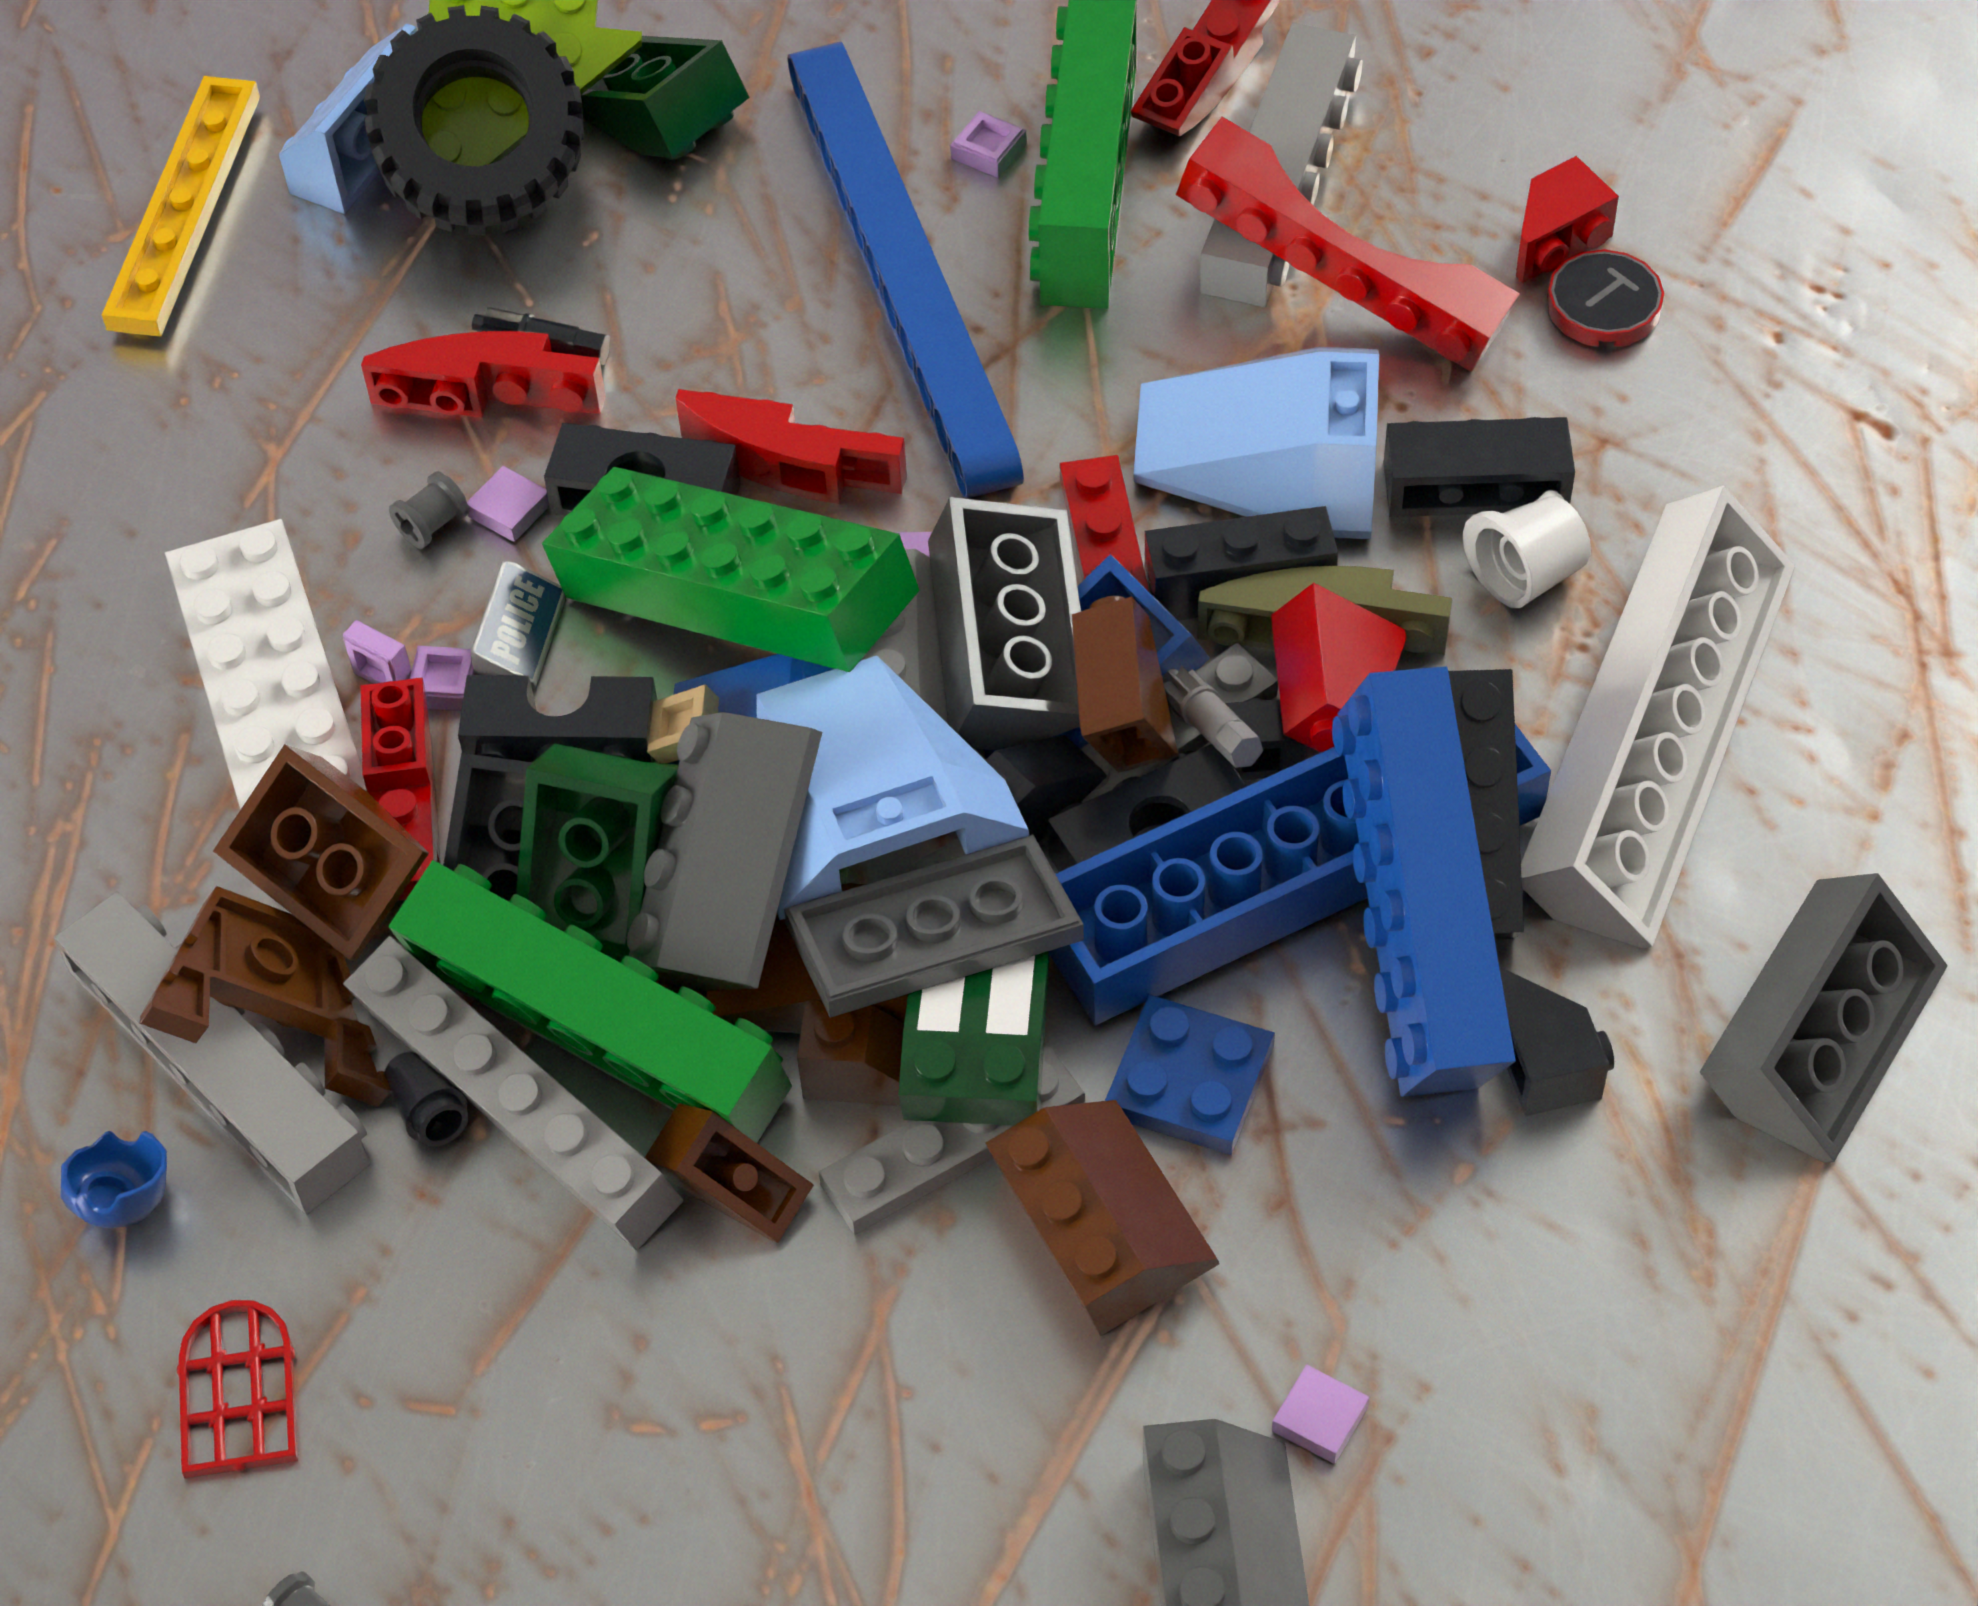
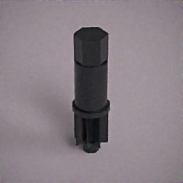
M487 307L486 315L475 314L472 320V330L477 332L520 331L549 334L552 352L599 358L600 365H605L610 352V335L583 330L582 327L535 318L534 314L530 313L520 314Z

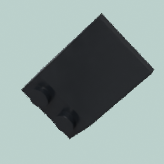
M461 753L443 866L452 871L455 870L458 864L473 869L492 884L490 892L509 901L512 895L517 892L526 768L532 762Z

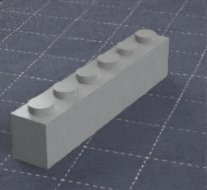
M1292 22L1249 132L1272 146L1283 170L1299 192L1314 205L1320 181V174L1317 173L1319 167L1327 168L1330 163L1334 146V135H1331L1333 129L1342 130L1349 101L1348 97L1345 96L1347 91L1356 92L1363 62L1361 59L1354 58L1356 35ZM1214 219L1201 252L1200 293L1266 307L1274 285L1280 287L1284 285L1289 263Z
M116 891L54 936L64 962L73 977L306 1216L370 1166L361 1141L367 1135V1132L354 1112L343 1103L334 1108L323 1097L326 1094L325 1089L311 1069L302 1062L293 1067L282 1056L285 1054V1050L276 1035L262 1022L253 1027L242 1016L245 1014L243 1008L228 1007L210 997L209 1027L197 1043L140 1024L141 1013L180 946L179 944L174 948L164 938L167 935L165 928L146 905L143 904L135 909Z
M391 936L343 983L370 1015L407 1048L417 1053L422 1060L461 1091L470 1104L636 1251L683 1202V1199L657 1168Z

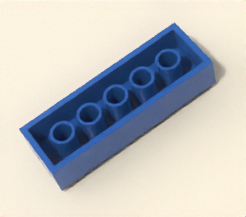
M1448 667L1369 673L1338 712V716L1334 717L1332 735L1336 753L1339 756L1345 755L1348 779L1343 784L1345 813L1349 819H1355L1359 843L1355 844L1353 850L1354 871L1358 882L1366 883L1370 908H1366L1364 912L1365 938L1370 948L1376 947L1380 973L1376 974L1374 980L1375 1000L1379 1011L1387 1013L1391 1038L1387 1039L1385 1044L1386 1067L1389 1076L1392 1079H1398L1401 1097L1479 1089L1516 1062Z

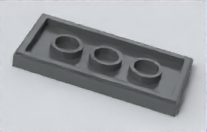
M1034 835L784 908L785 925L829 1017L1084 940L1083 923Z

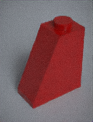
M1313 582L1271 614L1283 734L1312 749L1324 752L1334 747L1332 735L1334 717L1338 716V712L1367 675L1375 672L1395 671L1406 641L1405 629Z

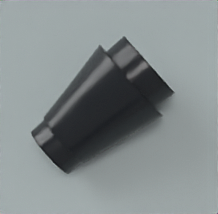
M404 1052L394 1057L386 1066L384 1075L389 1082V1087L408 1135L414 1140L422 1141L425 1145L431 1147L442 1146L456 1139L468 1123L467 1100L464 1094L422 1060L417 1053Z

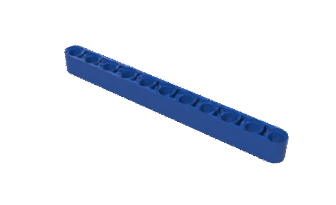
M840 41L788 54V69L796 98L962 497L970 499L1022 485L1024 482L1023 468L1015 440L843 43Z

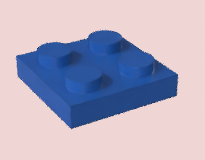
M1149 994L1105 1101L1116 1100L1132 1125L1232 1156L1274 1048L1275 1032Z

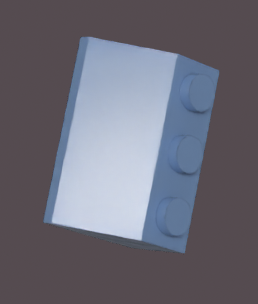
M405 24L371 47L359 62L346 72L343 80L327 99L317 105L313 115L295 136L286 141L282 151L279 153L289 194L346 214L381 172L377 169L366 131L364 119L367 117V109L364 102L366 87L374 83L375 78L372 69L379 55L389 57L392 53L390 41L401 30L406 31L411 36L417 31L416 26Z

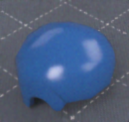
M107 1131L91 1146L75 1150L61 1165V1199L71 1212L94 1226L119 1228L139 1224L156 1209L163 1199L166 1187L167 1150L152 1133L147 1131L141 1132L139 1138L132 1142L124 1141L118 1138L112 1131Z

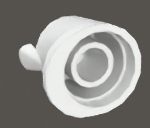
M1553 490L1546 491L1537 501L1504 513L1496 511L1480 512L1472 516L1465 523L1463 531L1464 550L1469 565L1477 579L1498 601L1510 608H1522L1584 567L1591 555L1590 538L1584 522L1578 512L1564 500L1562 495Z

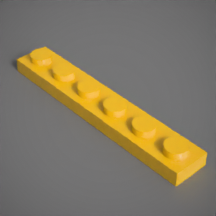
M203 76L102 312V318L107 331L162 336L260 99L256 81Z

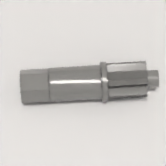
M1181 665L1179 671L1176 669L1167 671L1163 677L1167 702L1181 715L1182 720L1188 725L1195 727L1235 768L1252 766L1263 752L1259 737L1221 700L1219 693L1209 686L1193 669L1188 672Z

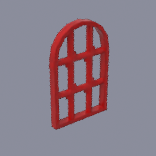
M231 1300L213 1306L192 1322L182 1338L179 1364L176 1370L179 1376L181 1468L184 1478L243 1471L250 1468L298 1461L293 1362L296 1353L285 1322L272 1308L254 1300ZM235 1312L248 1313L249 1351L227 1354L226 1349L222 1350L221 1317ZM259 1315L270 1319L280 1330L283 1346L265 1349V1343L260 1344ZM210 1324L211 1357L189 1360L194 1341L200 1332ZM284 1357L286 1399L267 1402V1397L262 1396L261 1360ZM246 1363L245 1367L250 1368L252 1404L228 1408L229 1403H224L223 1366ZM207 1369V1374L212 1373L213 1410L190 1414L189 1371ZM286 1411L288 1450L265 1453L263 1414ZM248 1417L247 1421L252 1422L254 1455L226 1459L225 1420ZM209 1423L208 1427L214 1430V1461L191 1465L190 1425Z

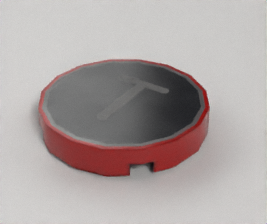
M1606 249L1585 251L1564 260L1552 273L1547 295L1548 311L1551 321L1564 335L1582 344L1598 347L1599 341H1615L1614 347L1628 346L1647 337L1659 323L1664 290L1659 276L1646 262L1628 253Z

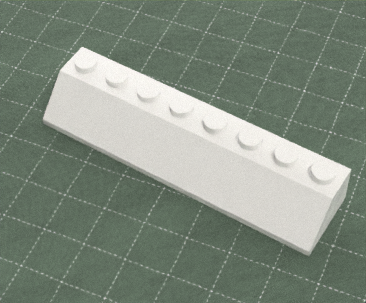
M1724 485L1666 504L1521 862L1522 889L1554 920L1642 949L1652 947L1795 568V564Z

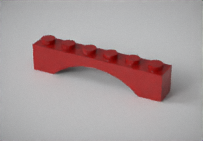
M1223 116L1189 158L1175 194L1190 203L1197 210L1205 212L1240 233L1247 240L1255 242L1290 263L1297 270L1307 273L1340 293L1344 298L1357 303L1390 323L1394 328L1407 333L1440 353L1444 358L1457 363L1470 372L1474 370L1501 330L1520 295L1517 291L1471 264L1437 263L1408 258L1380 249L1348 233L1324 216L1299 192L1283 170L1270 144Z

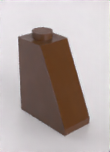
M1122 596L1104 597L1093 602L1090 605V609L1072 614L1079 720L1083 738L1118 773L1179 756L1149 616L1132 596L1128 598Z

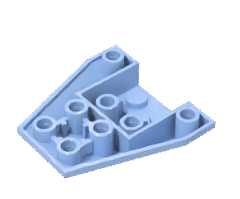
M1315 347L1142 383L1139 399L1134 482L1246 517L1326 506L1334 538L1371 539L1377 443L1378 349Z
M878 656L861 660L851 672L833 669L756 694L757 718L809 727L823 732L777 910L779 920L785 919L784 908L842 892L839 869L953 831L956 832L966 855L1029 836L1028 827L1005 779Z

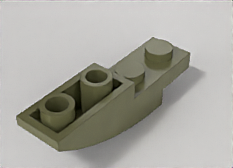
M1315 566L1270 571L1231 580L1200 591L1197 639L1215 641L1227 646H1233L1238 643L1243 646L1275 650L1271 614L1314 582L1405 629L1406 641L1403 647L1404 650L1412 653L1428 652L1445 655L1452 598L1392 589L1394 570L1361 566Z

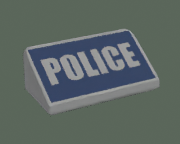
M505 560L501 562L470 652L475 675H529L531 687L536 688L566 599L559 584L516 563Z

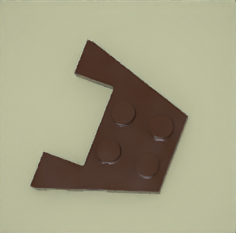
M216 886L202 905L141 1013L140 1024L197 1043L209 1027L210 997L225 1006L240 1007L271 1018L284 1027L299 1028L323 1037L325 1089L379 1107L391 1092L389 1082L384 1075L385 1071L377 1072L370 1054L377 1045L371 1028L358 1021L352 1005L355 997L343 984L351 976L344 955L291 913Z

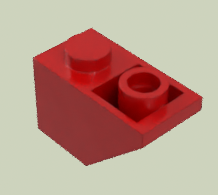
M1577 156L1531 178L1516 268V277L1522 283L1543 272H1551L1557 269L1564 260L1589 248H1597L1613 236L1619 196Z

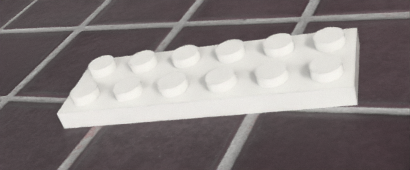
M282 519L165 552L240 809L284 744L323 757L366 790L359 757Z

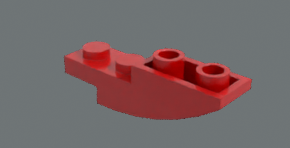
M1211 0L1193 30L1186 27L1182 29L1132 107L1131 116L1177 136H1181L1192 129L1219 104L1249 66L1263 45L1262 29L1281 0Z
M482 331L449 334L392 346L364 356L361 363L371 404L385 405L390 408H409L441 412L446 415H465L482 418L488 400L510 405L522 404L560 409L567 412L578 411L601 414L606 399L599 358L552 352L549 334Z
M682 389L677 391L675 399L681 437L701 441L713 440L719 443L736 445L739 474L748 480L777 491L834 504L840 503L844 486L896 494L903 493L907 479L905 442L903 437L888 436L877 432L866 433L829 428L823 425L795 423L793 404L780 403L768 399L757 400L720 395L714 392H697Z
M423 677L360 685L362 775L366 791L429 852L397 901L407 899L432 860L441 864L434 765Z

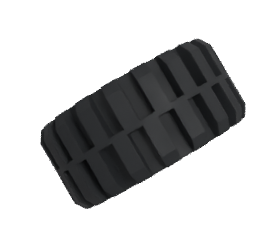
M464 5L448 7V19L436 22L432 13L417 19L418 31L410 36L406 31L401 30L390 41L392 53L389 57L379 55L372 69L375 80L373 84L367 85L364 100L367 109V117L364 119L368 140L377 169L381 171L386 186L395 198L402 197L406 201L407 209L421 220L428 215L435 219L436 227L450 232L454 231L456 225L467 226L469 235H486V226L499 224L501 225L502 232L519 228L517 219L527 214L535 220L547 211L546 202L551 197L559 199L568 188V176L570 172H576L581 158V141L584 140L580 89L575 84L574 71L567 57H559L557 54L556 42L544 31L537 35L532 33L529 20L517 14H513L510 21L502 20L499 17L498 8L482 5L480 16H466ZM484 77L502 82L514 89L526 104L529 114L527 135L514 152L500 161L483 166L455 164L433 152L425 140L422 131V114L427 103L440 89L463 78Z

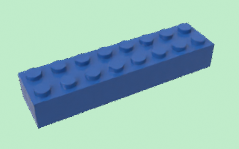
M1515 724L1519 826L1540 817L1547 799L1551 769ZM1332 747L1056 873L1059 882L1083 923L1084 940L1050 950V956L1094 1025H1098L1146 1002L1149 994L1153 996L1164 994L1368 898L1366 883L1358 882L1353 865L1354 846L1356 843H1359L1356 821L1347 817L1343 804V784L1348 779L1345 755L1339 756L1335 751V747Z

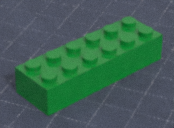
M1069 0L1068 6H1058L1056 40H1063V45H1053L1051 54V79H1057L1058 83L1047 84L1045 116L1053 120L1052 124H1042L1040 158L1047 159V164H1037L1035 170L1034 198L1042 200L1041 205L1031 206L1029 214V241L1039 242V247L1032 246L1030 281L1040 282L1041 305L1109 309L1131 124V109L1137 72V0Z
M613 467L608 474L603 476L591 492L572 512L563 518L562 522L542 542L565 597L568 599L846 672H851L920 591L899 533Z
M434 860L431 861L388 927L402 946L435 976L456 990L672 1111L675 1110L679 1103L713 1111L754 1142L758 1143L792 1088V1084L781 1065L783 1058L770 1045L773 1038L766 1031L743 1018H738L734 1025L713 1014L716 1007L708 999L687 987L682 986L676 994L656 983L659 978L658 974L633 957L625 955L622 961L618 962L601 953L600 950L603 945L592 935L574 925H568L564 932L544 921L547 914L526 898L513 894L511 899L507 901L490 892L492 884L473 869L458 864L455 870L452 871Z

